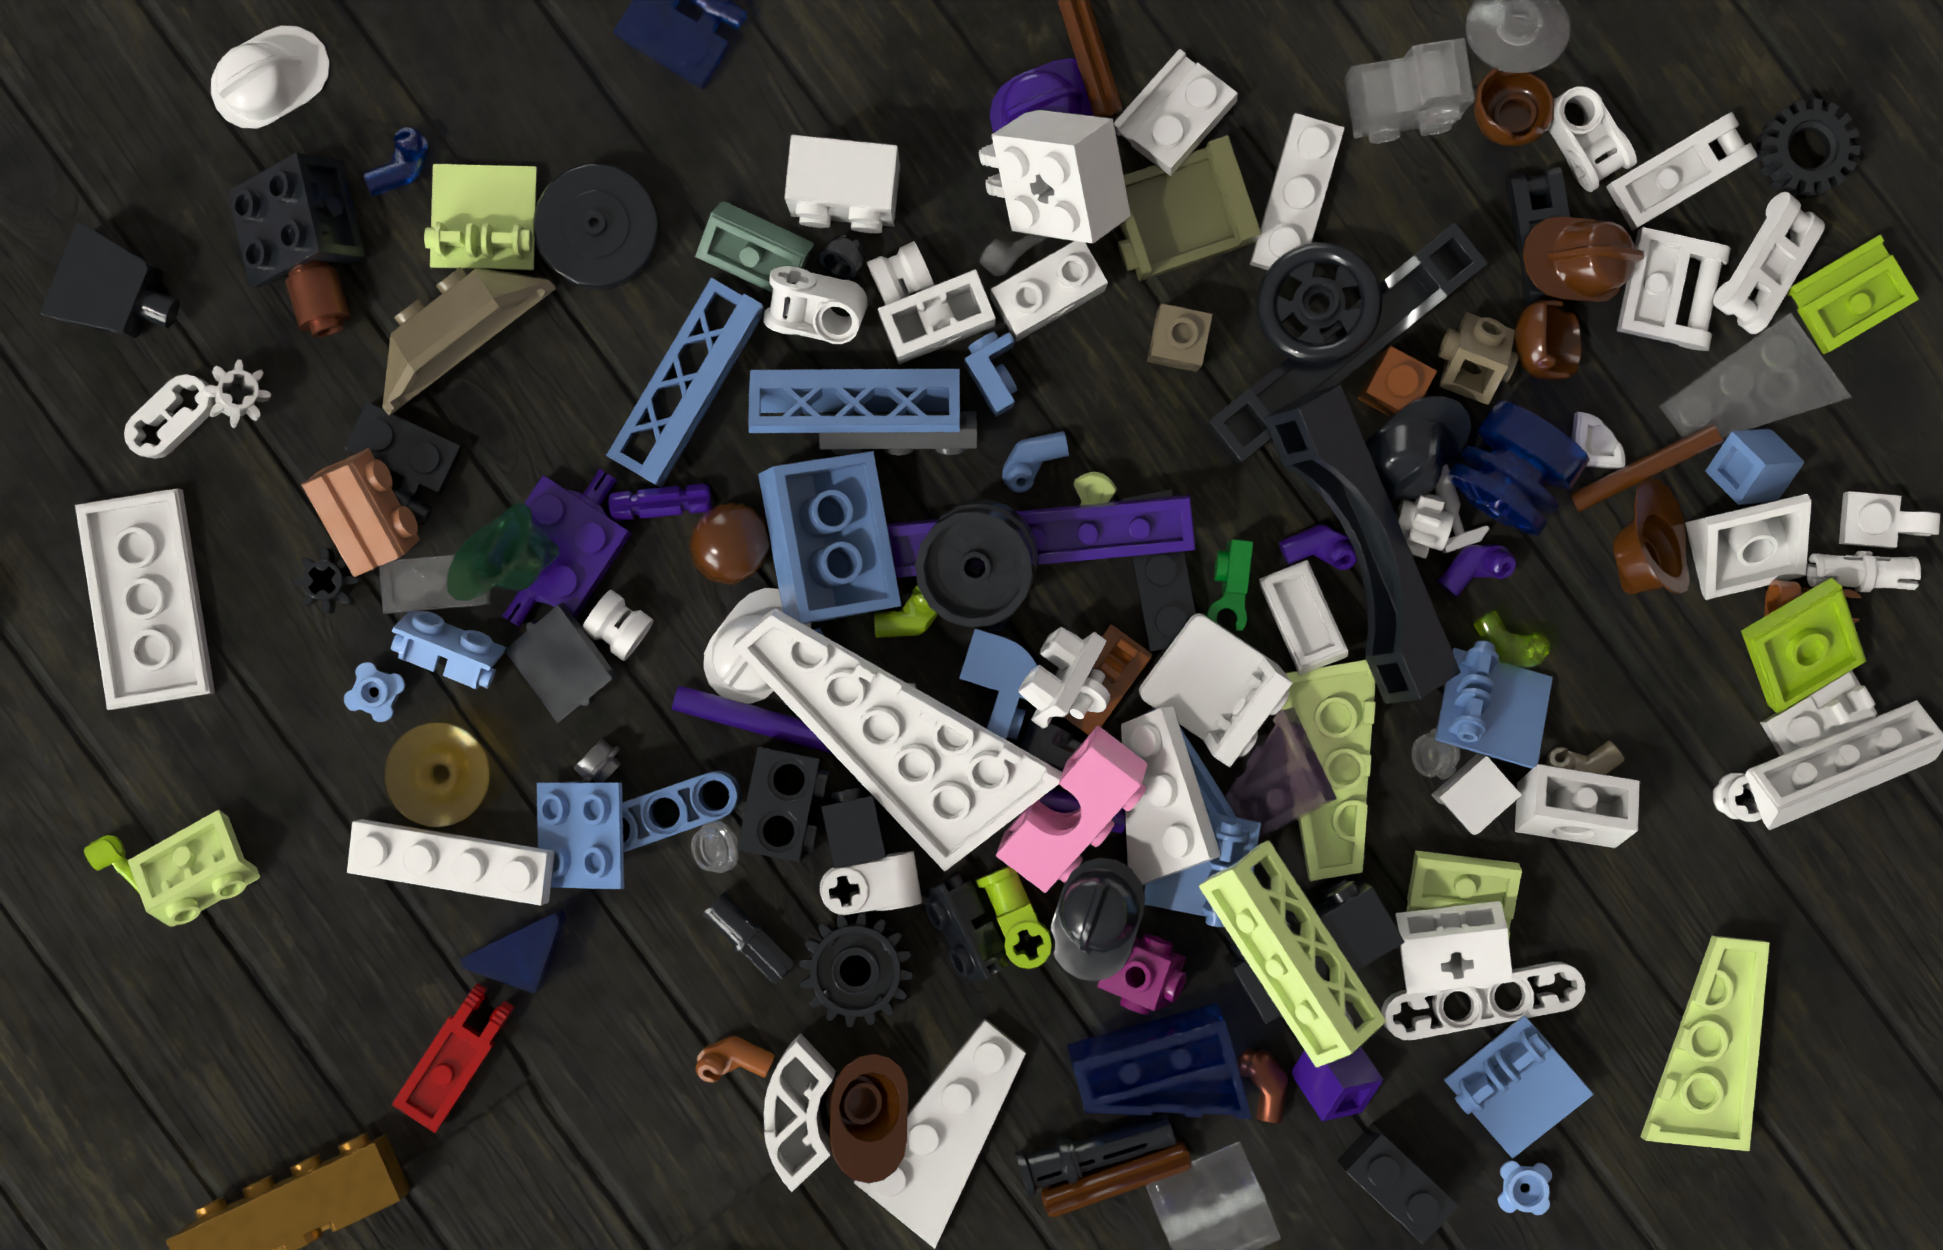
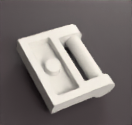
M1642 227L1637 233L1635 249L1644 251V258L1636 263L1635 270L1627 281L1616 331L1674 343L1688 349L1709 350L1712 333L1708 332L1713 308V297L1717 290L1721 266L1727 265L1731 248L1719 243ZM1694 258L1700 261L1701 264L1686 327L1677 325L1676 320L1689 259Z

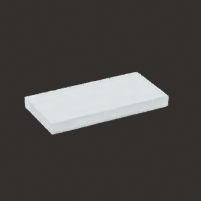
M177 488L75 505L107 710L215 693L183 490Z

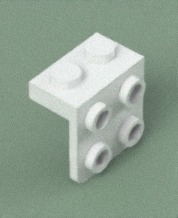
M1197 613L1190 617L1141 684L1139 693L1142 699L1155 709L1173 706L1178 723L1203 739L1213 757L1231 767L1238 756L1243 757L1252 749L1258 737L1257 730L1269 714H1276L1284 706L1288 699L1289 687L1292 685V682L1277 663L1204 614Z

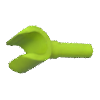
M106 835L85 847V856L95 870L99 871L112 864L116 871L139 893L128 860L125 858L124 846L118 837Z

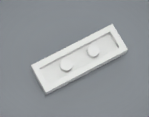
M1297 113L1294 114L1260 227L1261 236L1256 242L1250 265L1268 270L1286 252L1312 242L1345 127Z

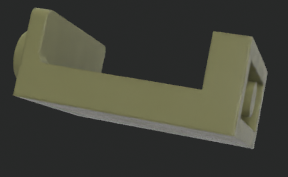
M1228 135L1209 141L1206 148L1192 152L1172 176L1168 175L1157 165L1123 175L1131 216L1120 224L1125 239L1118 241V248L1126 271L1135 269L1139 282L1256 243L1261 236V231Z

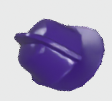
M1067 58L1052 61L1017 75L1002 85L992 100L989 115L993 132L995 133L1022 114L1036 110L1093 116L1076 59Z

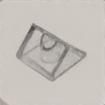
M1240 1142L1192 1161V1167L1188 1171L1145 1185L1172 1250H1257L1281 1239L1266 1199Z

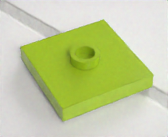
M1829 578L1741 630L1767 704L1777 714L1866 662L1842 586L1833 578Z

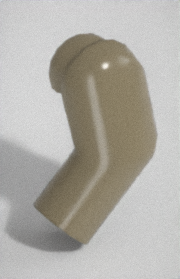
M1607 741L1588 756L1568 751V748L1565 747L1552 749L1547 755L1545 766L1606 775L1625 760L1618 748L1611 741Z

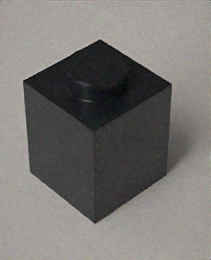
M862 787L831 793L833 803L824 804L821 808L834 869L886 858L887 849L876 798L872 794L863 796Z

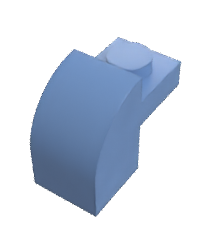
M975 629L959 679L999 691L987 729L1005 740L1007 737L1017 740L1026 711L1017 708L1019 698L1025 699L1018 692V689L1025 677L1037 665L1030 654L1014 641Z

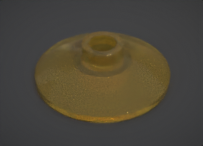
M427 723L409 730L393 745L386 760L384 779L389 798L402 815L420 825L443 827L466 819L479 807L488 790L490 769L482 746L466 730L448 723ZM438 764L445 765L450 773L448 781L444 784L437 783L432 775L434 767Z

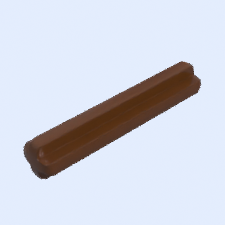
M1058 0L1093 116L1113 118L1120 114L1123 106L1090 1Z
M1177 1141L1174 1146L1153 1150L1083 1174L1082 1178L1078 1179L1076 1183L1070 1184L1066 1180L1046 1187L1041 1191V1198L1049 1217L1054 1218L1188 1171L1192 1167V1161L1184 1142Z

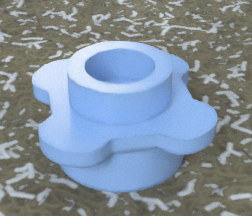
M365 662L360 664L355 670L357 679L352 690L344 695V703L351 711L363 710L370 713L377 722L388 721L394 714L392 707L396 704L399 694L404 691L405 682L399 674L393 673L389 675L378 671L373 663ZM371 688H378L379 695L377 697L370 695Z
M1513 1160L1507 1161L1501 1166L1500 1175L1504 1179L1503 1192L1497 1199L1501 1209L1507 1213H1512L1518 1209L1523 1212H1532L1535 1215L1544 1214L1550 1206L1548 1182L1552 1179V1172L1549 1167L1543 1163H1536L1533 1167L1520 1166ZM1523 1183L1529 1184L1527 1192H1521L1520 1186Z

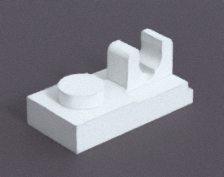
M1851 670L1782 712L1774 713L1761 721L1760 724L1778 754L1782 756L1875 718V715L1878 713L1874 708L1876 703L1867 688L1860 685Z

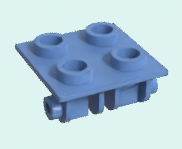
M1487 641L1476 642L1474 648L1469 649L1468 652L1453 648L1452 652L1461 673L1446 682L1435 740L1533 769L1539 760L1553 677L1498 661L1499 655L1495 652V645Z
M582 781L536 783L538 848L555 851L551 887L624 889L622 783H581Z
M1207 812L1221 857L1146 884L1144 891L1145 905L1206 916V924L1215 927H1225L1199 888V885L1210 876L1234 865L1258 846L1261 822Z
M1525 1014L1444 1078V1081L1456 1093L1457 1097L1455 1099L1459 1106L1467 1114L1472 1112L1512 1159L1594 1095Z

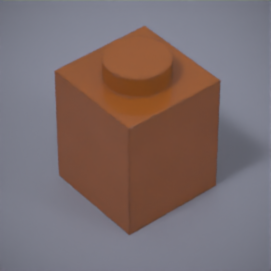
M1390 346L1381 353L1357 399L1393 417L1400 409L1412 401L1424 397L1437 371Z

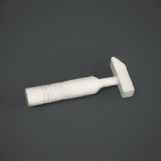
M1444 465L1439 483L1434 488L1436 496L1443 497L1442 501H1445L1443 511L1454 514L1452 528L1455 536L1448 538L1442 550L1443 554L1480 542L1489 530L1488 526H1484L1465 533L1458 514L1461 503L1448 465Z

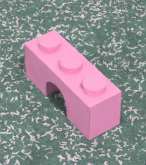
M1097 726L1066 761L1059 781L1062 787L1076 797L1081 807L1073 812L1062 813L1048 808L1037 800L1024 810L1004 832L996 856L1044 893L1058 879L1065 883L1071 872L1080 866L1083 860L1080 854L1089 844L1095 848L1098 847L1108 836L1114 826V822L1111 819L1121 808L1127 812L1130 811L1141 799L1147 788L1142 782L1148 763L1100 726Z

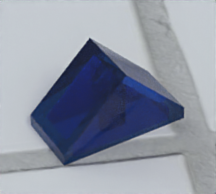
M562 909L466 955L460 961L466 970L531 993H536L543 988L567 917Z

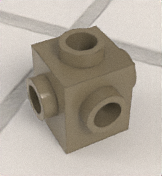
M1466 312L1458 329L1449 328L1442 340L1438 358L1444 359L1445 362L1439 387L1489 405L1500 382L1507 383L1516 366L1518 354L1511 351L1515 330L1503 326L1495 319L1482 318Z

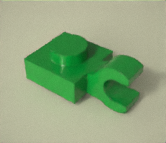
M1232 539L1227 542L1226 551H1217L1214 581L1223 582L1221 592L1223 594L1219 600L1209 606L1206 616L1217 623L1219 611L1229 609L1235 615L1234 631H1243L1247 622L1245 595L1248 591L1253 542Z

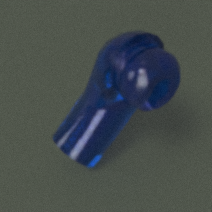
M413 127L400 129L394 136L396 148L391 162L363 172L367 187L372 196L411 184L417 180L428 155L427 140L417 129Z

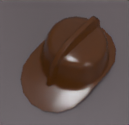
M1561 216L1546 218L1535 225L1525 239L1523 251L1526 272L1534 286L1544 294L1563 300L1590 302L1608 301L1618 294L1622 285L1631 278L1636 263L1644 258V251L1635 249L1630 234L1622 226L1611 221Z
M1654 478L1646 479L1640 483L1636 490L1635 518L1617 533L1613 541V553L1616 559L1621 587L1628 594L1653 591L1664 587L1672 593L1681 594L1687 591L1690 583L1686 562L1684 518L1678 501L1671 490L1661 480Z
M877 1054L859 1056L844 1067L829 1087L826 1097L833 1157L841 1171L855 1181L868 1184L883 1181L897 1170L904 1158L907 1144V1079L901 1067L889 1057Z

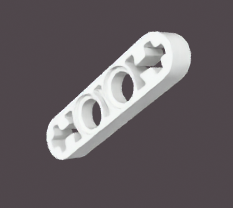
M1548 962L1512 969L1513 982L1520 986L1522 999L1520 1004L1511 1010H1502L1496 1005L1494 993L1500 985L1497 984L1490 988L1466 987L1448 989L1438 994H1432V1009L1438 1020L1436 1025H1431V1017L1428 1015L1412 1018V1027L1405 1029L1401 1022L1393 1021V1015L1401 1012V1003L1407 1002L1414 1010L1429 1008L1425 997L1432 995L1407 994L1406 990L1393 993L1385 1000L1381 1014L1386 1020L1384 1026L1395 1037L1402 1040H1416L1515 1021L1524 1014L1527 1018L1567 1011L1576 1007L1582 1001L1585 994V982L1582 975L1574 967L1563 962ZM1558 972L1562 978L1571 980L1572 987L1564 989V998L1559 1000L1558 996L1552 992L1537 993L1536 996L1540 1004L1533 1006L1534 992L1527 980L1528 977L1534 976V984L1539 987L1554 983V974ZM1455 991L1465 992L1471 1000L1469 1014L1460 1020L1449 1019L1443 1010L1445 998Z

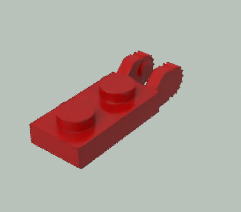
M479 983L468 994L456 1014L448 1017L392 1103L394 1107L434 1133L441 1128L496 1044L493 1042L494 1038L515 1008L506 1001L498 1005L490 1016V1021L482 1034L467 1025L466 1022L474 1011L480 1007L488 990Z

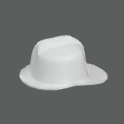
M279 26L266 30L245 43L230 49L218 62L211 78V96L216 109L228 122L241 128L258 129L275 122L284 115L308 103L321 92L329 76L330 61L326 49L313 33L298 26Z
M763 588L749 593L734 607L710 639L704 652L703 669L708 683L719 696L751 704L765 699L774 691L733 648V645L737 638L773 608L783 612L779 589ZM811 623L804 624L807 627L811 628Z

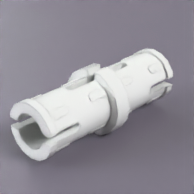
M1857 551L1854 556L1814 553L1810 555L1809 561L1810 563H1816V565L1807 564L1806 574L1807 581L1811 587H1816L1829 578H1833L1843 587H1855L1856 592H1870L1873 588L1915 590L1919 584L1917 581H1911L1910 579L1920 580L1921 566L1916 557L1872 556L1873 553L1871 551Z

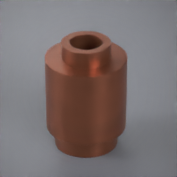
M312 260L289 272V277L285 283L299 329L311 332L312 336L317 338L340 332L343 329L342 323L350 318V312L337 269L331 267L329 262Z

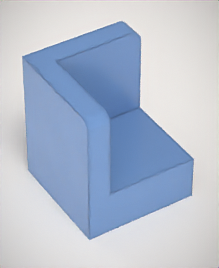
M1770 429L1741 430L1730 433L1705 472L1738 505L1777 501L1804 464V461Z

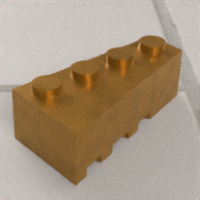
M364 1133L338 1145L341 1154L323 1162L320 1154L314 1155L291 1166L290 1170L293 1176L275 1183L272 1175L244 1187L242 1191L245 1197L227 1205L225 1198L221 1197L194 1210L197 1219L167 1239L166 1242L170 1250H298L324 1235L323 1231L331 1228L332 1232H336L401 1201L411 1189L387 1135L385 1134L370 1140L368 1134Z

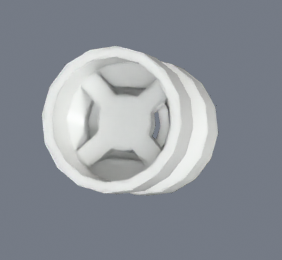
M914 241L900 247L898 254L890 258L880 256L867 262L885 305L934 286L928 268Z
M610 589L596 604L582 628L593 640L602 639L609 644L610 652L625 661L643 640L654 620L641 610L634 612L625 606V599Z

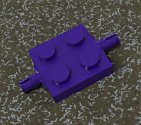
M599 468L584 493L581 494L566 490L544 475L541 477L486 561L507 575L515 587L519 589L505 613L502 614L504 618L521 627L536 602L549 604L553 607L564 602L575 619L577 618L632 534L613 521L604 508L600 506L615 482L618 481L617 479Z

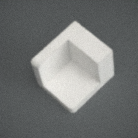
M1476 754L1442 784L1432 796L1438 803L1444 804L1471 834L1477 835L1521 796V793L1488 756Z

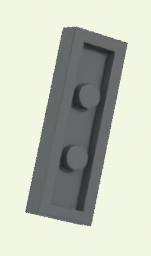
M949 411L923 412L926 415H949ZM960 411V432L819 433L820 449H832V452L838 455L858 454L863 449H883L885 453L891 455H906L912 453L915 449H935L936 452L945 455L961 454L966 451V448H977L976 411ZM822 412L821 416H835L838 412ZM891 412L870 413L874 416H887Z

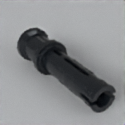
M1163 1113L1148 1120L1129 1124L1074 1142L1071 1141V1138L1065 1139V1137L1057 1139L1054 1146L1028 1154L1020 1150L1016 1151L1015 1155L1027 1195L1030 1197L1036 1195V1190L1065 1180L1070 1184L1076 1183L1078 1179L1082 1178L1081 1173L1143 1155L1153 1150L1174 1146L1176 1142L1169 1118L1166 1113Z

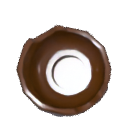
M1496 67L1488 72L1477 87L1474 116L1481 133L1492 142L1513 147L1526 145L1540 139L1547 131L1553 120L1555 99L1546 82L1534 74L1528 73L1525 67L1509 71H1500Z
M1538 300L1532 302L1524 309L1516 325L1513 343L1518 354V361L1535 378L1547 380L1570 379L1578 371L1581 360L1579 321L1574 313L1560 311L1556 308L1563 306V302L1559 300Z
M733 502L721 504L707 511L693 528L689 543L694 566L708 580L727 585L737 584L754 575L766 563L771 547L767 522L752 507Z

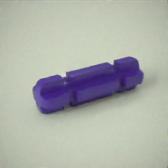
M704 483L687 485L686 489L683 490L679 486L637 490V494L634 495L630 491L614 492L609 495L610 515L616 521L633 520L634 515H640L642 519L682 515L683 510H689V513H701L711 510L712 506L710 488Z

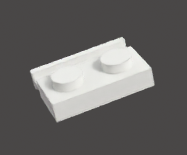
M1179 49L1114 122L1115 134L1118 136L1122 135L1131 142L1133 148L1168 175L1172 176L1237 102L1238 93L1201 64L1192 62L1186 57V53Z

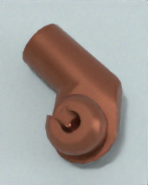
M1252 1049L1244 1050L1238 1057L1237 1070L1241 1076L1250 1077L1260 1090L1256 1119L1271 1123H1282L1288 1078L1285 1071L1271 1053L1262 1049L1257 1051Z

